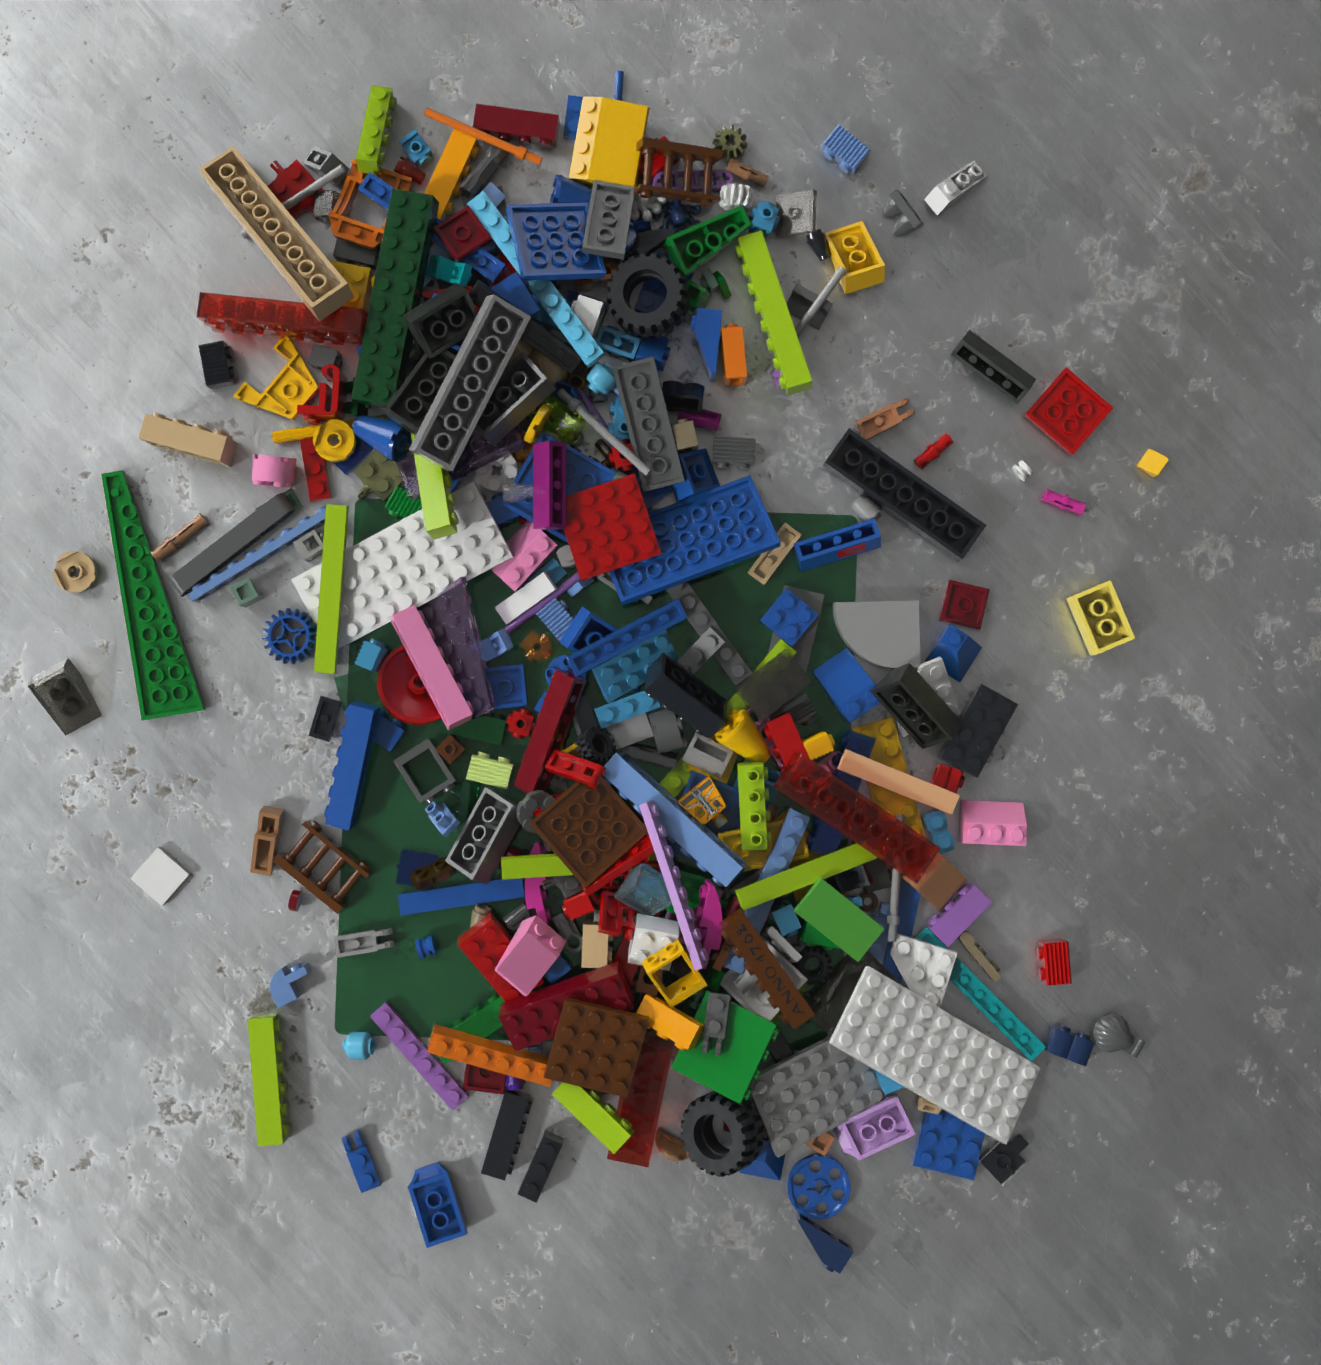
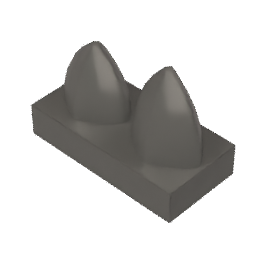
M894 190L890 194V198L884 208L885 216L903 213L894 226L893 234L901 235L912 231L914 228H920L924 224L903 194L899 190Z

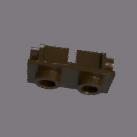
M447 857L438 859L434 863L410 872L413 887L416 890L420 889L422 891L434 885L432 878L436 877L438 883L452 878L455 872L453 867L445 861Z

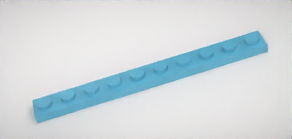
M482 191L468 202L467 205L520 275L510 226L486 193ZM550 280L527 281L532 293L536 294L541 305L588 368L606 355Z

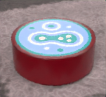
M292 891L288 903L289 910L298 911L302 900V891Z

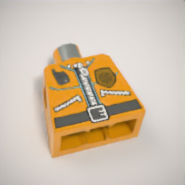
M710 775L678 800V803L703 825L711 820L717 828H720L728 821L721 813L727 807Z

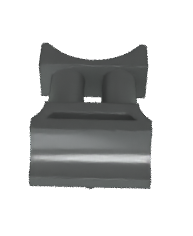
M522 903L502 919L509 929L516 932L521 922L531 916L529 909L527 910L526 905Z

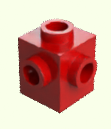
M621 441L634 453L632 443L628 444L627 441ZM611 447L612 453H608L611 466L615 465L616 471H632L635 466L627 458L622 459L620 452L615 447Z
M520 708L519 711H514L513 714L509 713L506 726H509L508 731L512 732L513 737L524 739V736L530 737L536 724V717L531 715L532 711ZM523 720L525 723L524 727L519 728L517 722Z

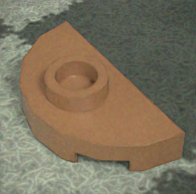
M660 1128L656 1131V1146L664 1157L672 1161H683L689 1158L688 1151L685 1152L683 1147L685 1143Z

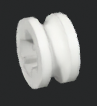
M1022 460L1018 462V466L1014 465L1012 467L1016 476L1022 481H1025L1027 476L1033 475L1030 467Z

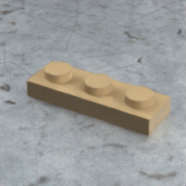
M784 523L777 532L781 547L762 553L748 571V574L765 585L802 534L787 523Z

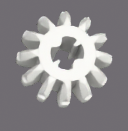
M728 183L721 187L719 196L722 208L732 210L742 205L745 212L752 209L754 190L748 185Z

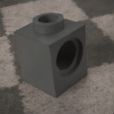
M314 343L308 364L312 368L322 370L328 364H333L341 369L343 358L338 350Z

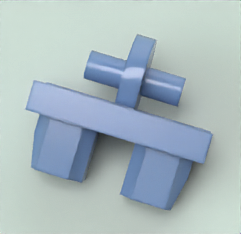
M432 801L425 808V811L429 814V819L445 838L449 836V832L456 831L461 823L443 801L439 804Z

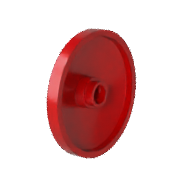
M402 645L393 650L384 659L378 672L377 690L383 706L395 718L413 725H426L441 720L442 718L404 646ZM442 649L446 665L450 664L453 669L455 682H459L462 686L461 672L456 661L448 652Z

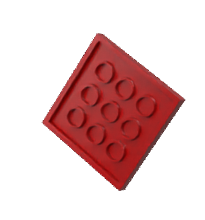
M635 473L566 496V529H564L581 581L661 555Z

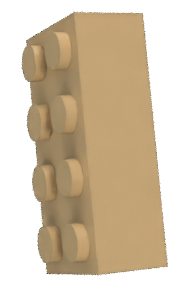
M153 412V416L145 414L138 437L150 445L228 467L232 465L238 444L232 440V436L227 435L223 431L214 429L212 433L211 430L206 429L207 427L194 424L192 427L186 421L176 418L172 421L166 418L165 415Z

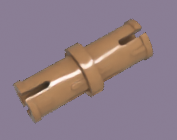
M733 158L729 160L726 171L742 177L743 181L746 182L748 180L761 188L765 187L769 175L753 169L752 165L749 164L747 166Z

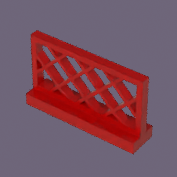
M649 834L640 839L586 888L582 885L584 892L591 896L599 907L601 895H596L594 892L600 888H607L609 892H611V889H622V895H625L626 890H633V885H627L629 877L635 876V872L630 871L636 864L642 865L641 872H645L647 865L657 866L655 872H660L658 861L648 860L649 856L655 852ZM618 876L624 877L623 884H613V880ZM635 894L631 898L638 902L648 894ZM624 897L623 903H627L628 898Z

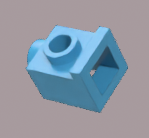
M416 129L399 141L401 148L416 168L420 165H426L433 156L432 151ZM418 146H420V149H419V150L414 151V149H416Z

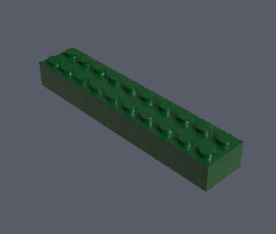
M392 188L351 399L358 403L386 408L405 381L413 335L403 315L420 305L434 234L433 227L436 223L439 202L433 195Z

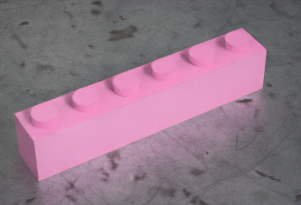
M415 605L393 614L391 623L449 731L470 721L474 710L471 703L465 701L462 695L464 691L461 684L455 682L452 667L450 664L446 665L443 659L445 657L443 650L440 646H436L434 642L435 636L431 628L427 629L422 611H418Z

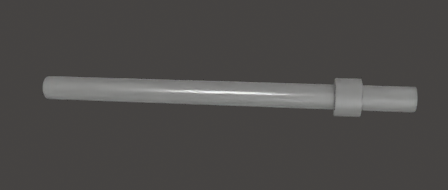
M340 164L283 202L282 205L286 210H289L346 172L345 168ZM244 229L240 231L244 239L249 236Z
M840 266L795 327L798 338L847 270ZM771 361L765 371L772 375L775 369Z
M564 389L559 390L557 395L568 404L567 407L573 413L577 412L646 477L651 474L652 470L582 407V403L577 398L570 396Z
M896 814L894 844L897 851L894 852L890 914L887 915V924H889L888 941L896 942L897 925L900 924L898 907L905 815Z

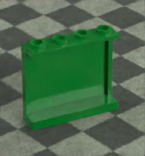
M708 989L694 1017V1019L704 1025L709 992L718 993L715 990ZM731 1001L726 1039L723 1042L721 1056H716L715 1054L718 1038L714 1037L710 1039L708 1054L702 1053L705 1037L702 1033L694 1049H686V1051L679 1049L671 1069L741 1104L744 1099L748 1101L753 1091L750 1088L752 1081H757L762 1069L759 1066L762 1060L766 1062L771 1052V1049L768 1048L771 1040L775 1042L780 1030L777 1029L779 1023H774Z

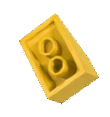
M863 221L825 232L835 272L840 266L847 270L839 281L845 294L885 281V264Z

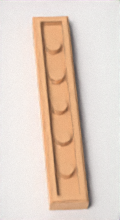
M845 749L837 768L951 815L960 795L847 749Z

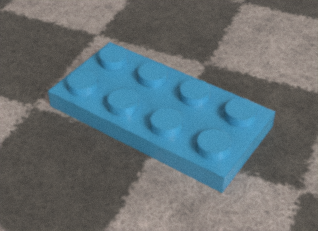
M666 629L592 668L602 694L608 703L643 684L646 681L647 668L663 652L674 661H678Z

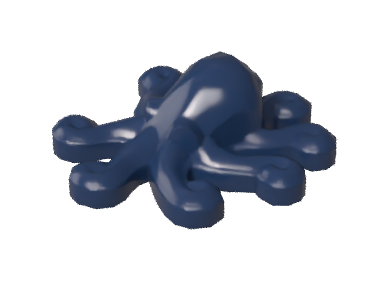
M667 199V202L664 203L665 207H662L660 214L652 212L654 220H659L661 214H665L663 225L659 229H669V224L671 223V229L678 233V229L681 231L687 229L686 225L688 223L691 227L701 223L700 220H695L687 212L699 215L702 207L699 204L692 206L686 203L682 204L681 200H674L672 202Z

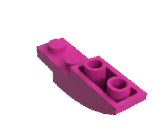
M540 841L534 843L530 855L547 854L545 846L541 845ZM551 877L525 878L527 910L535 908L537 916L549 925V921H552L550 908L546 909L545 900H548L546 890L541 887V881Z
M705 879L704 885H701L699 890L700 901L699 905L695 907L694 918L702 926L698 928L701 933L700 942L702 948L706 949L709 959L711 949H720L722 939L720 931L722 927L719 923L722 921V910L715 886L710 879Z

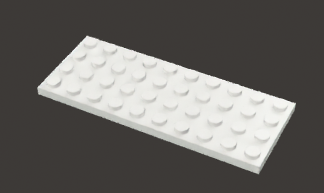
M471 482L453 492L456 505L453 506L454 512H456L459 524L456 525L458 533L433 540L425 530L423 510L421 509L345 550L338 650L390 623L393 614L413 605L418 608L514 557L475 482ZM322 563L291 579L316 625L318 622Z
M865 966L829 1041V1044L1006 1145L1041 1068L869 966Z

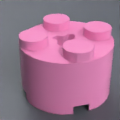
M253 454L251 478L253 484L272 485V482H274L273 486L292 488L295 480L296 459Z

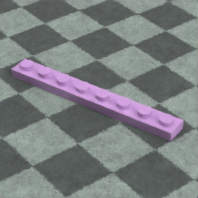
M651 800L640 804L639 807L694 970L696 971L708 964V954L706 949L702 948L700 942L701 933L695 927L693 921L694 912L688 906L686 900L688 897L687 891L679 880L681 877L680 871L674 865L672 859L674 857L673 850L667 844L665 838L667 836L666 829L659 820V808Z

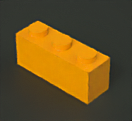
M645 994L636 1014L649 1017L647 1029L653 1028L657 1031L656 1034L665 1040H668V1038L675 1042L674 1045L684 1051L686 1049H694L704 1031V1024L676 1007L671 1008L667 1002L655 995Z

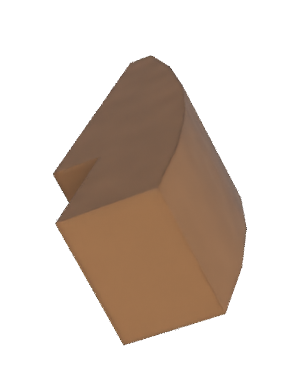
M263 806L259 811L257 832L254 834L250 872L267 876L272 875L275 864L273 860L277 855L281 836L284 809Z

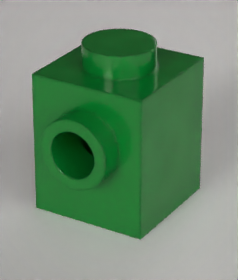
M689 279L687 285L690 302L689 305H686V308L694 313L697 308H705L712 294Z

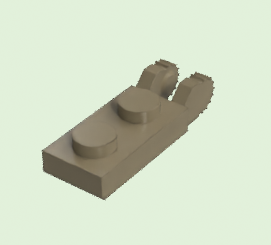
M965 930L958 937V940H960V943L989 978L997 982L1002 978L998 973L1000 968L993 960L989 962L986 959V951L979 944L976 946L974 944L975 938Z

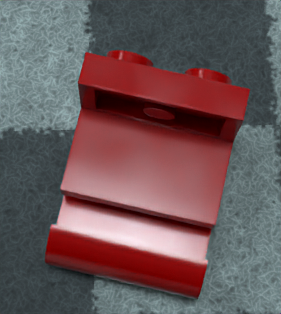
M328 364L322 368L321 374L329 382H333L332 388L327 383H320L318 406L297 405V414L303 420H306L308 424L319 425L320 422H328L331 419L343 421L345 418L344 403L347 401L345 383L348 382V379L337 366Z

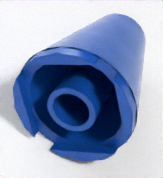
M556 174L550 203L589 202L590 205L591 188Z
M361 415L354 420L352 425L356 436L390 461L397 463L401 461L408 452L405 450L407 443H412L411 433L391 419Z

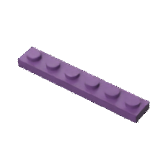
M387 1001L370 1015L371 1019L452 1111L468 1098L469 1094L466 1090L463 1089L434 1054L427 1053L428 1047Z

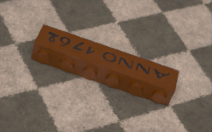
M740 908L719 923L723 928L720 933L727 942L731 940L735 945L731 949L739 959L743 957L747 962L743 966L751 976L753 974L756 975L758 980L755 983L762 992H768L770 997L767 1000L774 1009L777 1007L782 1013L779 1017L786 1026L790 1024L795 1030L815 1015Z

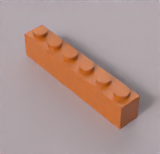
M434 1024L428 1042L427 1053L544 1086H551L552 1080L544 1078L549 1056L525 1049L515 1051L511 1045Z

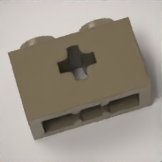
M681 419L675 421L676 424L672 425L678 454L698 450L693 420Z

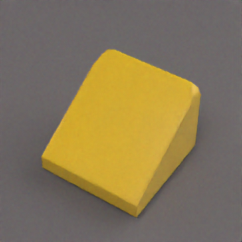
M1148 449L1136 466L1154 478L1161 472L1169 459Z

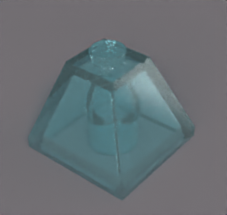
M644 863L631 870L614 896L620 902L649 916L672 905L661 873Z

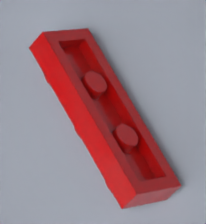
M313 438L300 440L310 502L332 499L326 460L316 451Z

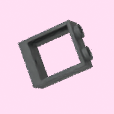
M428 738L393 761L419 803L426 802L429 804L438 798L436 794L443 790L446 793L454 788V782L458 780L446 760L435 750L437 746L432 738ZM430 750L448 780L423 795L404 765Z

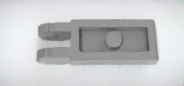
M388 928L377 931L374 929L334 936L336 957L379 951V949L395 946L394 941H385L378 944L377 936L390 935L393 933V929Z

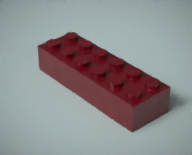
M619 961L531 992L528 996L523 995L500 1003L498 1017L514 1050L518 1051L554 1038L565 997L623 1011L633 1010L634 994Z

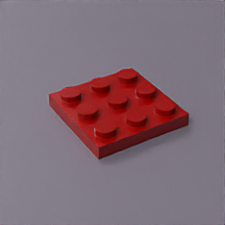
M1066 367L1024 416L1072 456L1114 407Z

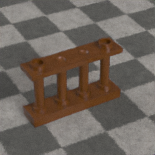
M642 137L637 142L636 151L643 152L645 161L643 184L638 185L634 189V194H640L642 198H653L654 196L700 203L701 207H712V205L720 201V196L711 195L713 165L722 159L723 150ZM655 154L663 155V158H665L663 187L651 186L653 156ZM675 157L683 158L685 162L683 191L671 189L673 159ZM701 161L704 164L703 194L691 192L693 162Z
M310 820L304 821L302 825L308 829L289 853H280L273 861L335 913L339 914L347 906L344 903V897L362 875L368 878L373 872L370 870V865L365 861H358L322 831L323 827L314 820L312 822ZM315 835L323 842V845L306 866L300 867L295 863V858ZM331 848L340 857L324 877L317 881L311 876L312 870ZM348 862L356 870L341 889L333 894L327 889L328 884L342 866Z

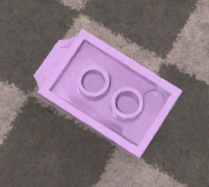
M897 1094L886 1096L883 1101L854 1115L834 1130L844 1153L856 1157L858 1161L916 1134Z

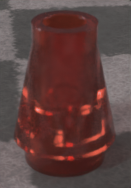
M401 156L394 168V172L413 179V182L420 185L426 177V173L421 171L408 157L405 159Z

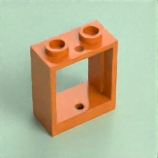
M737 324L725 325V328H721L720 334L724 387L745 385L747 379L743 327H738Z

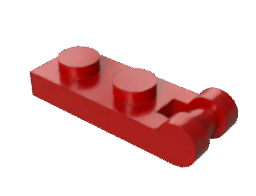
M558 750L553 751L545 765L546 770L581 782L594 789L598 787L600 777L604 776L606 768L602 765ZM589 771L593 772L592 776H588Z

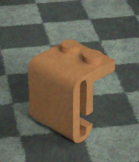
M922 840L913 847L901 863V878L909 883L922 897L927 899L938 911L943 909L967 881L944 856Z

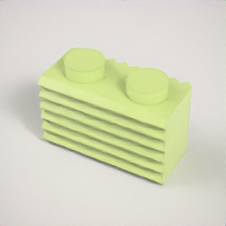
M478 751L477 755L472 754L466 779L508 789L514 764L510 763L511 759L498 756V760L490 758V754Z

